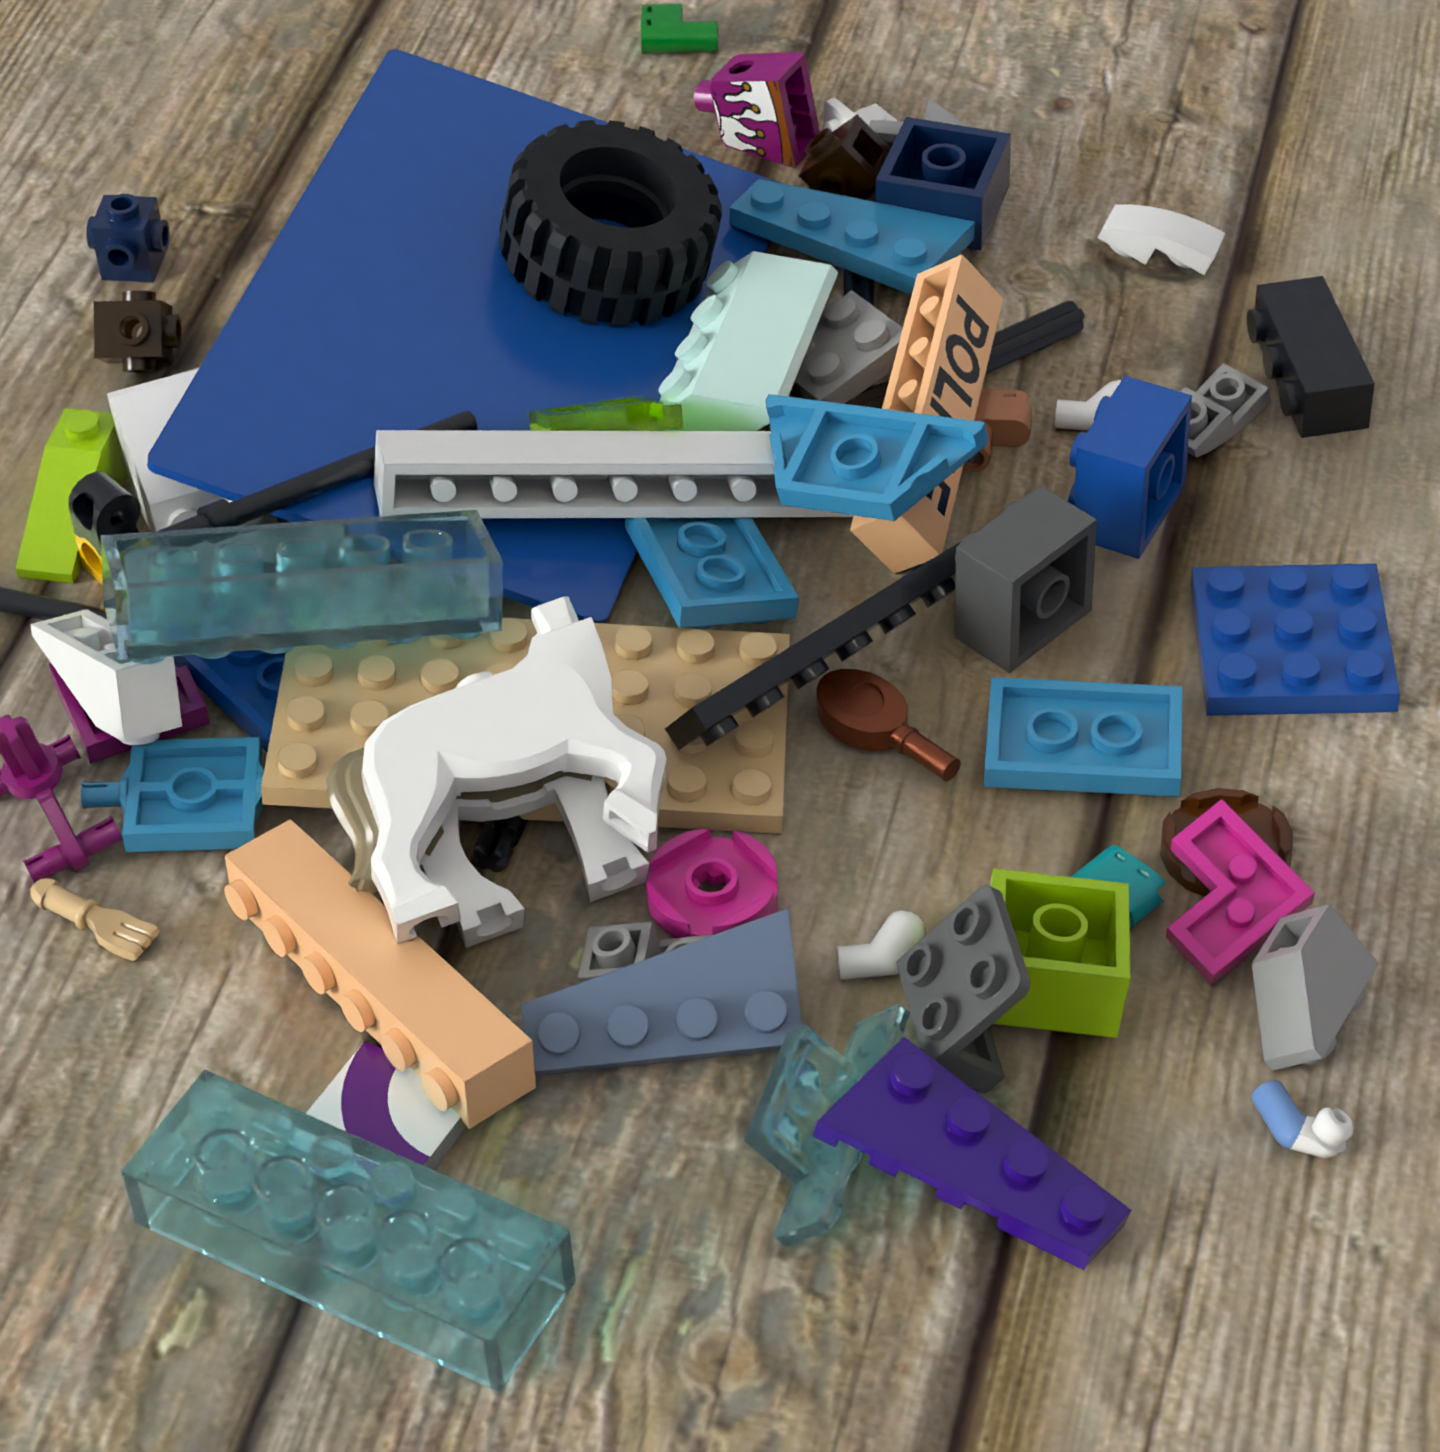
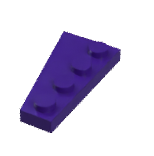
M905 1037L888 1051L817 1121L812 1135L835 1148L838 1142L841 1141L870 1155L869 1165L896 1177L900 1170L937 1188L936 1198L960 1210L963 1205H968L998 1218L997 1226L999 1229L1082 1270L1092 1262L1122 1229L1132 1211Z

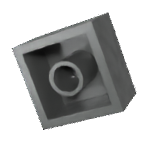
M1040 485L1021 500L1009 504L1002 514L979 531L968 534L956 547L955 638L1011 673L1092 610L1097 519Z

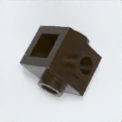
M857 114L833 132L828 128L823 129L809 142L805 149L809 156L798 176L808 185L809 189L866 200L876 190V178L891 148Z
M124 291L122 292V301H93L95 359L105 363H123V372L130 373L157 372V362H173V348H180L182 341L181 320L178 314H173V306L162 300H156V292ZM142 327V331L137 337V332Z

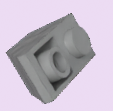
M1330 903L1281 917L1252 962L1263 1057L1265 1063L1272 1071L1299 1064L1310 1066L1326 1058L1337 1044L1336 1035L1349 1013L1364 999V988L1379 964Z

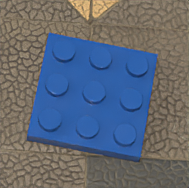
M1377 563L1192 567L1190 586L1206 716L1398 712L1400 690Z

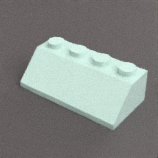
M756 251L751 252L734 264L728 260L718 266L706 282L709 290L704 301L699 304L691 316V321L694 324L689 335L676 349L675 356L678 360L675 367L659 387L658 392L662 396L651 419L664 431H757L769 424L765 400L768 394L789 396L838 271L830 264Z

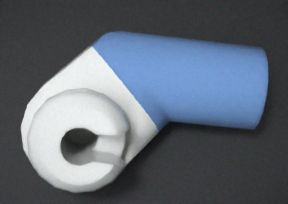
M1278 1080L1263 1083L1251 1096L1253 1104L1274 1138L1284 1148L1321 1158H1330L1337 1156L1346 1149V1141L1353 1134V1123L1350 1117L1338 1108H1335L1333 1111L1331 1108H1323L1316 1118L1300 1113L1287 1090Z

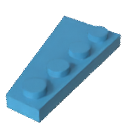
M758 179L729 207V225L910 295H912L917 274L959 256L974 240L975 221Z

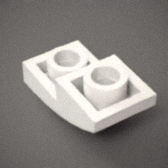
M1115 204L1097 238L1109 244L1111 249L1117 254L1127 258H1134L1145 265L1156 248L1167 254L1168 258L1176 265L1183 268H1192L1204 275L1214 260L1226 233L1207 223L1170 210L1142 205Z

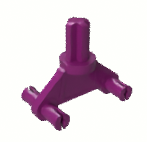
M8 714L0 718V755L4 764L2 769H0V798L9 793L21 799L37 798L60 842L58 845L27 860H23L33 882L49 878L71 865L75 872L90 865L88 856H92L120 841L122 842L123 837L112 816L75 836L52 790L61 779L63 773L62 766L76 759H81L70 735L67 734L65 737L47 746L39 743L29 722L24 717L20 716L12 719Z

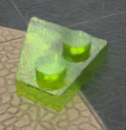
M630 396L529 411L530 431H654L684 428L682 405L680 403L642 396Z

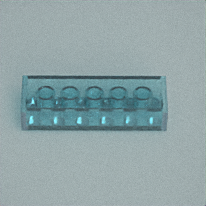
M477 510L101 535L103 605L118 661L131 660L140 664H152L170 656L196 655L201 658L216 659L225 657L234 651L261 650L266 653L280 654L289 652L297 646L324 645L329 648L344 649L352 647L361 641L387 640L392 643L407 644L425 636L449 635L459 639H470L480 636L483 632L502 631L503 560Z
M206 1069L121 1171L135 1223L497 1392H500L576 1282L570 1230Z

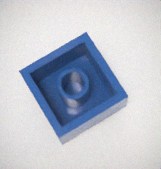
M1124 376L1112 396H1104L1099 402L1094 416V423L1088 432L1081 431L1075 438L1070 452L1069 463L1071 467L1076 468V476L1068 502L1097 519L1096 546L1138 559L1142 556L1185 487L1192 395Z

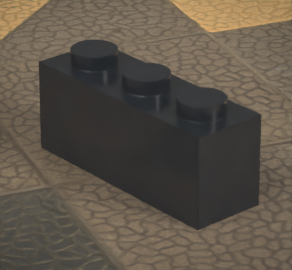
M1318 276L1257 285L1255 309H1250L1247 312L1248 335L1253 344L1259 343L1263 352L1265 374L1268 379H1275L1279 387V401L1282 412L1285 416H1292L1301 438L1369 428L1375 383L1324 277Z

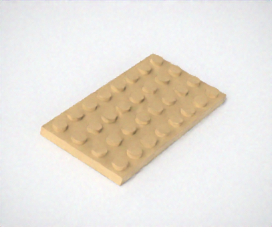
M294 606L261 784L262 805L333 809L328 801L326 779L335 762L350 752L364 748L365 742L382 721L410 705L455 689L459 682L475 673L491 672L495 675L514 668L527 656L532 637L537 634L532 619ZM594 623L612 678L613 714L625 726L656 742L665 751L667 759L666 779L659 806L658 827L782 834L788 682L779 687L785 696L782 700L752 718L747 709L734 715L733 717L739 726L708 747L699 737L678 750L665 728L695 705L789 648L790 634ZM604 777L605 787L609 796L616 789L618 783L615 780ZM555 803L519 815L524 820L564 822Z

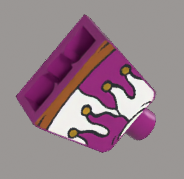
M805 53L739 54L728 61L711 78V81L702 80L696 87L694 103L697 110L716 114L721 141L727 147L787 167L796 168L808 155L805 152L807 145L820 132Z

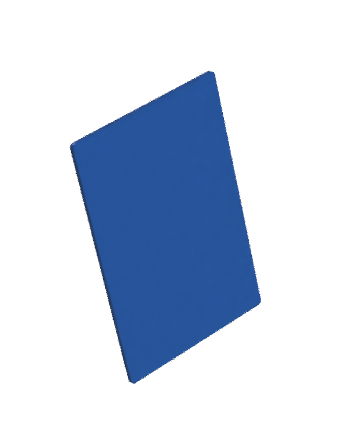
M392 49L385 55L148 454L147 467L155 474L235 501L375 446L376 430H417L466 410L474 415L477 422V430L664 431L651 419L662 396L658 390L662 382L672 373L678 360L675 356L676 349L691 331L694 324L691 321V316L707 295L709 287L706 285L709 276L725 261L730 260L734 264L753 251L767 253L771 241L729 225V207L758 179L776 183L780 182L683 149V153L686 156L693 154L702 163L705 169L704 174H709L719 192L718 198L722 204L720 228L707 277L703 282L701 291L694 300L685 305V308L668 318L661 314L660 320L652 324L640 326L638 321L630 322V325L626 328L611 327L610 322L597 321L595 325L580 322V317L567 312L563 316L552 311L549 307V302L544 299L537 301L526 292L524 281L519 283L516 281L501 254L499 228L513 164L517 156L525 150L530 142L541 134L547 136V132L563 124H567L569 128H572L579 121L595 120L596 124L607 125L608 122L402 50ZM591 218L607 225L629 228L614 221ZM374 473L270 513L296 524L343 519L348 523L350 543L531 607L568 596L578 620L581 621L592 617L594 623H607L638 552L625 529L626 518L381 519L373 485Z

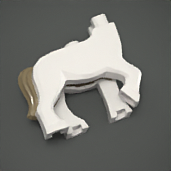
M568 596L552 600L531 609V618L537 634L532 637L527 656L514 668L495 675L491 672L475 673L459 682L455 689L410 705L382 721L365 742L364 748L350 752L335 762L327 776L328 801L340 824L353 841L356 854L355 869L348 884L355 888L357 892L380 893L387 909L397 944L417 937L414 926L421 921L437 916L441 928L453 923L457 924L465 948L523 928L525 908L509 889L496 885L482 877L467 859L460 843L458 820L482 822L507 819L555 803L574 843L582 867L590 903L645 883L647 880L649 862L632 842L647 853L657 850V821L666 779L667 759L665 751L656 742L625 726L613 714L612 678L601 640L592 617L579 621ZM604 777L615 780L618 783L616 789L609 796L605 787Z

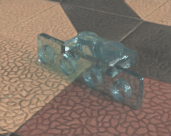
M900 1003L860 1020L852 1031L843 1056L806 1024L786 1034L743 1140L793 1182L792 1189L774 1232V1238L784 1246L811 1236L823 1235L836 1223L841 1214L842 1203L840 1201L850 1174L860 1162L863 1152L841 1141L838 1142L835 1148L812 1135L817 1121L901 1040L910 1017V1012Z

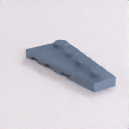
M788 908L522 1003L523 1032L533 1041L535 1076L803 1048L804 1037Z

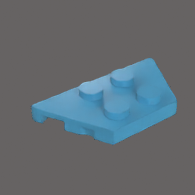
M768 394L765 400L771 434H769L771 451L775 461L773 468L776 490L781 505L895 521L984 448L989 440L985 422L772 394Z

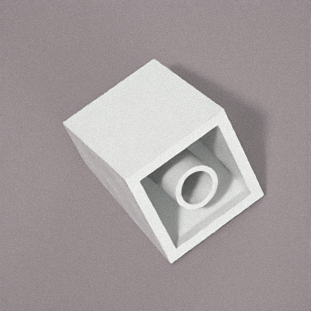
M199 368L107 393L132 494L140 504V512L155 543H159L158 530L196 516L198 508L220 499L232 502L229 499L155 474L147 467L148 454ZM271 514L264 515L239 525L237 532L258 530L278 524L277 518Z

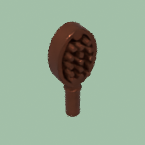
M859 669L830 671L819 680L816 687L818 718L823 727L836 739L866 751H883L896 748L899 754H906L946 782L953 779L958 773L961 765L959 759L920 734L918 728L908 725V705L906 700L890 682L871 672Z

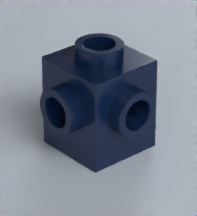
M131 194L103 196L96 215L89 217L86 228L87 244L90 249H95L101 280L155 282L170 240L169 224L167 220L161 219L157 197L133 196Z

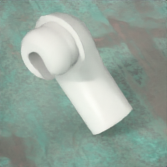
M1121 380L1111 381L1087 401L1058 399L1055 428L1088 431L1094 423V416L1099 402L1104 396L1111 397Z
M899 910L888 916L871 943L837 946L839 979L899 974L896 961L925 936L924 922L918 915L910 911Z

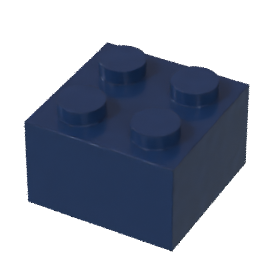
M906 117L876 178V202L975 221L974 240L966 248L981 251L1010 187L1011 133Z

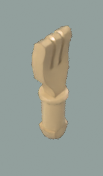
M40 879L30 889L33 902L45 911L47 908L74 922L78 929L85 930L90 928L94 931L99 945L124 959L135 961L161 932L157 926L135 918L119 909L100 907L98 901L91 898L87 900L60 886V883L54 879Z

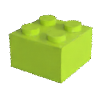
M993 868L990 886L1000 890L1003 895L1030 978V988L1026 996L993 1024L1117 1038L1131 979L1129 883Z

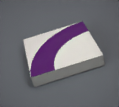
M364 1041L288 1134L286 1140L289 1153L407 1206L467 1127L461 1122V1117L452 1108L441 1111L431 1102L424 1090L422 1079L410 1067L404 1071L397 1070L390 1063L382 1048Z

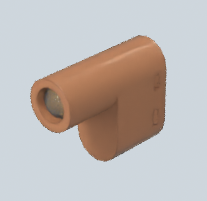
M982 388L974 421L985 422L989 440L984 448L964 463L963 470L977 472L985 469L990 462L991 446L1015 447L1021 446L1029 440L1033 411L1028 403L1029 395L1019 390Z

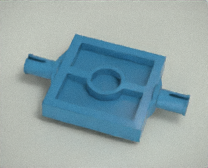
M260 737L156 740L144 745H132L130 764L120 781H82V808L121 807L124 816L122 837L125 852L237 849L257 838L258 818L265 806L262 805L261 793L264 770L262 768Z

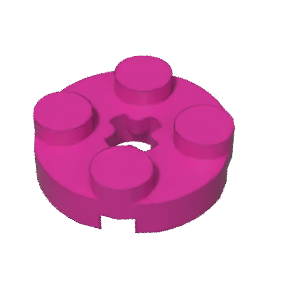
M696 829L670 839L655 852L650 862L651 872L646 880L648 909L652 918L665 932L680 938L715 935L778 912L777 868L770 851L755 838L733 830V839L711 837V829ZM708 881L714 886L721 883H726L722 890L706 892L701 890L700 883Z

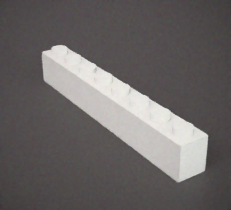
M376 430L373 485L381 519L854 516L781 505L775 484L773 468L775 461L771 451L769 435L771 431Z

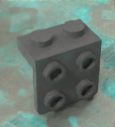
M983 885L898 959L896 965L921 1050L968 1086L987 1093L1005 1078L990 1026L1026 996L1030 988V978L1001 891L989 885Z

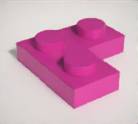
M1222 799L1171 841V851L1211 892L1167 927L1166 938L1212 986L1263 945L1281 917L1302 912L1313 904L1315 892Z

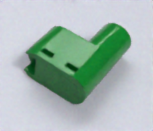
M682 3L642 4V54L718 51V22H683Z

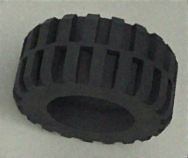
M595 120L579 121L572 128H569L567 124H563L547 132V136L541 134L530 142L525 150L517 156L513 164L499 228L501 254L518 283L524 281L526 292L537 301L544 299L549 302L550 309L563 316L567 312L580 317V322L595 325L597 321L610 322L611 327L626 328L630 325V322L638 321L640 326L652 324L660 320L661 314L668 318L685 308V305L694 300L701 291L703 282L707 277L722 218V204L718 198L719 192L710 175L704 174L705 169L702 163L693 154L686 156L680 144L670 138L664 141L656 137L653 130L640 126L639 130L625 127V122L609 120L607 125L596 124ZM591 218L614 221L629 228L607 225Z

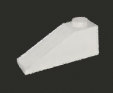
M88 609L30 624L33 638L96 727L127 745L152 743L159 739V733L182 727L173 654Z

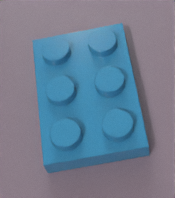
M752 517L625 519V529L679 628L706 629L713 625L746 622L765 624L771 620L796 618L799 597Z
M991 677L984 787L1180 797L1183 686Z

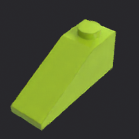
M65 408L44 448L15 568L17 577L70 584L75 583L82 565L69 511L70 493L80 479L93 472H104L121 486L127 477L112 413Z

